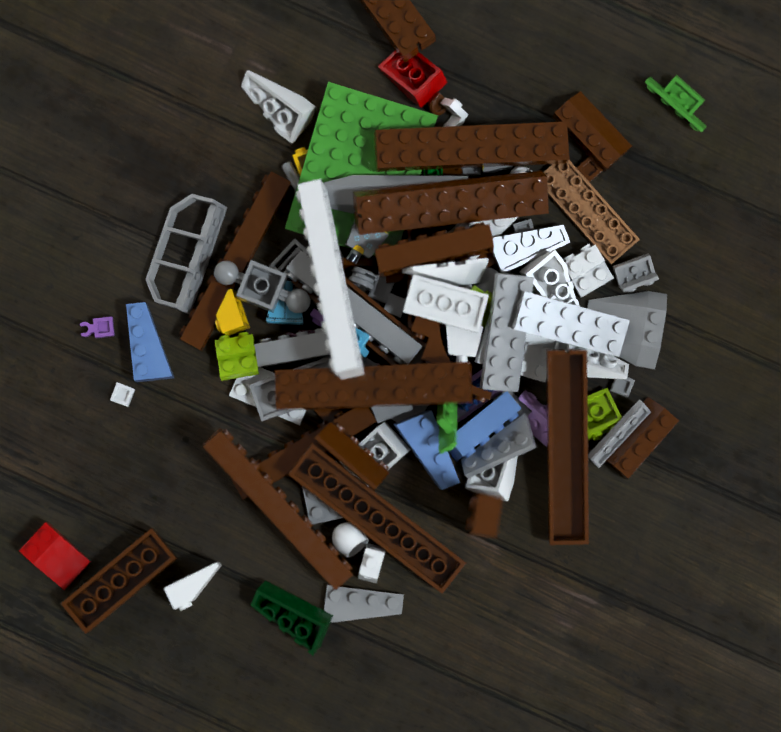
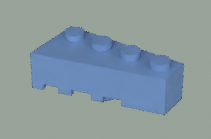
M146 302L126 304L134 381L145 382L174 378Z
M506 391L457 431V445L448 452L456 462L464 455L468 458L476 451L474 449L475 446L478 444L483 446L490 440L488 436L492 432L497 434L505 428L503 423L507 420L511 423L519 416L517 412L522 408Z
M426 410L393 424L439 489L443 490L460 483L448 451L442 454L438 451L439 428L431 410Z

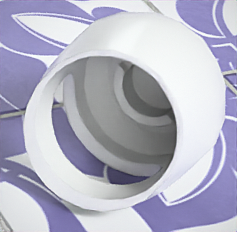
M350 522L339 524L332 534L334 547L348 558L361 551L369 542L366 534Z

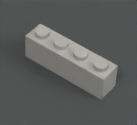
M323 328L316 329L313 334H308V331L296 333L297 336L291 338L289 335L278 336V340L271 341V338L261 339L260 343L254 344L258 367H268L329 356L331 353H328L326 341H328L327 333H324Z

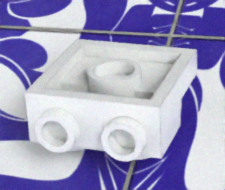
M588 244L580 249V254L575 256L572 253L564 258L570 281H572L580 298L614 279L596 245L591 247Z

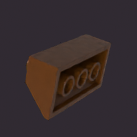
M581 91L565 102L553 115L557 122H567L568 134L600 165L604 172L632 147Z
M649 397L643 403L651 413L606 460L625 479L630 478L679 422L668 410Z
M330 422L315 437V440L375 491L390 474L387 471L389 467L381 460L379 462L372 458L374 454L369 449L365 448L363 450L359 447L358 444L360 442L355 437L345 435L343 433L345 429L340 424Z

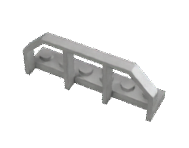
M190 194L170 207L145 279L154 302L190 315L227 210L226 206L214 199ZM195 201L211 204L207 210V216L202 225L200 235L172 228L177 213ZM170 233L198 240L192 260L189 263V268L161 260ZM159 265L187 272L176 304L164 301L160 297L154 282Z

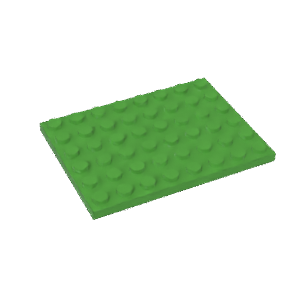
M328 82L298 184L321 179L324 183L351 175L420 176L422 170L376 172L374 133L375 130L435 127L438 115ZM295 192L285 229L304 235L303 228H306V225L301 219L300 210L302 206L301 202H298ZM331 209L338 245L349 248L345 243L355 219L354 214ZM404 230L386 232L389 235L381 245H397V242L402 239Z

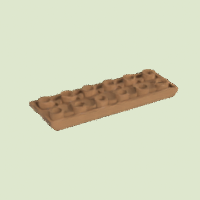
M570 160L565 164H552L543 172L547 175L548 195L593 246H597L601 255L608 263H614L640 240Z

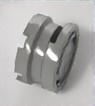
M353 266V274L349 276L348 280L358 287L373 291V283L377 281L378 275L366 269Z

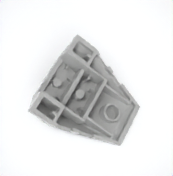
M645 291L588 300L587 309L630 320L619 358L637 367L655 369L665 324L667 294Z

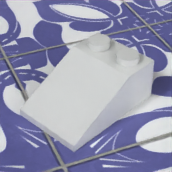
M386 421L375 428L358 444L363 450L365 448L369 449L374 454L372 458L377 462L381 460L389 469L411 450ZM342 464L346 470H348L350 473L356 476L351 470H349L344 464Z
M214 563L165 587L164 590L173 609L179 608L181 611L192 606L191 602L196 600L222 566L221 563Z

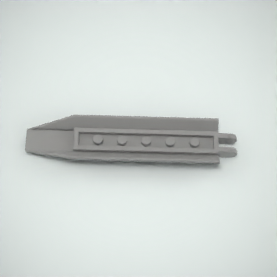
M351 175L324 182L323 184L328 190L331 209L354 214L356 211L353 205V191L468 179V176Z

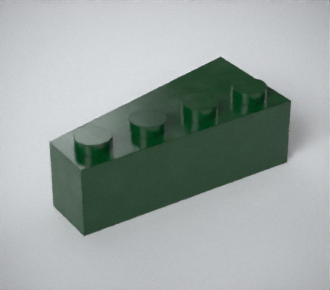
M266 580L256 590L251 606L269 621H274L282 632H287L295 638L294 641L298 645L302 644L306 647L308 653L312 656L321 647L334 616Z

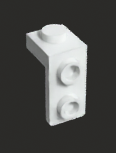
M445 97L441 104L452 116L443 127L463 125L468 114L461 108L462 104L455 98L451 100Z

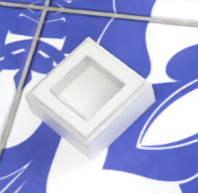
M117 382L110 400L129 407L135 389Z

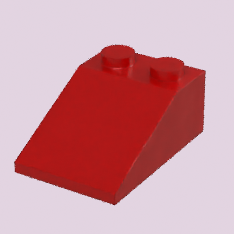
M395 50L378 66L403 94L420 108L448 83L442 70L420 53L404 63Z
M45 522L19 550L32 564L63 590L91 562L49 522Z

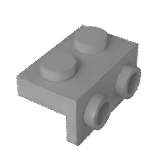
M649 253L613 266L618 286L623 292H632L639 286H648L653 284L654 281L659 280Z

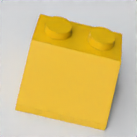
M233 289L227 291L216 314L218 320H215L218 331H222L223 334L228 336L250 328L242 302L237 299V291Z

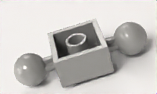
M222 261L214 269L215 279L220 284L231 285L234 282L240 284L236 295L237 299L274 313L278 301L281 300L286 302L291 312L303 313L310 306V296L306 291L294 289L289 292L283 289L288 278L287 274L255 261H250L245 274L239 272L238 267L231 261Z

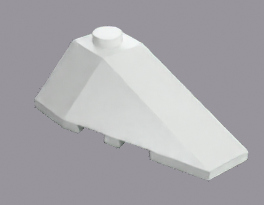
M249 70L246 71L241 87L251 100L262 108L265 118H269L273 122L276 132L290 143H294L311 122L316 106L303 96Z
M552 250L532 260L519 271L522 276L534 277L533 290L537 295L580 306L567 272V265L556 250Z
M488 258L404 268L402 271L405 274H414L470 289L472 284L480 283L488 264Z
M556 341L553 349H564L565 353H568L567 349L586 348ZM586 349L587 377L627 379L629 364L612 355H604L601 352Z
M510 421L503 423L504 427L508 426ZM518 456L468 478L465 488L477 494L503 497L502 501H508L514 485Z

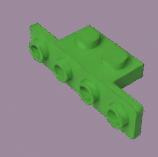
M678 75L671 80L665 89L651 77L645 81L646 87L652 93L659 94L664 104L667 106L671 105L676 109L675 113L682 119L685 117L695 131L699 130L702 132L707 127L693 115L705 99Z
M458 404L437 405V423L439 424L438 451L441 454L452 450L457 445Z

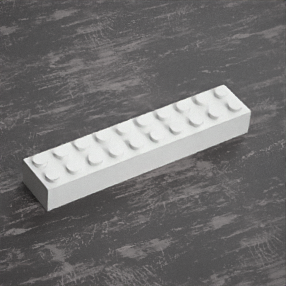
M321 179L298 184L299 191H296L298 202H301L300 216L306 225V228H303L304 236L310 244L307 247L309 258H312L314 264L311 265L313 277H316L317 284L314 286L316 294L321 300V303H318L320 314H323L325 320L322 322L324 333H327L328 336L326 347L328 353L330 352L332 360H329L331 370L341 379L364 375L328 190Z

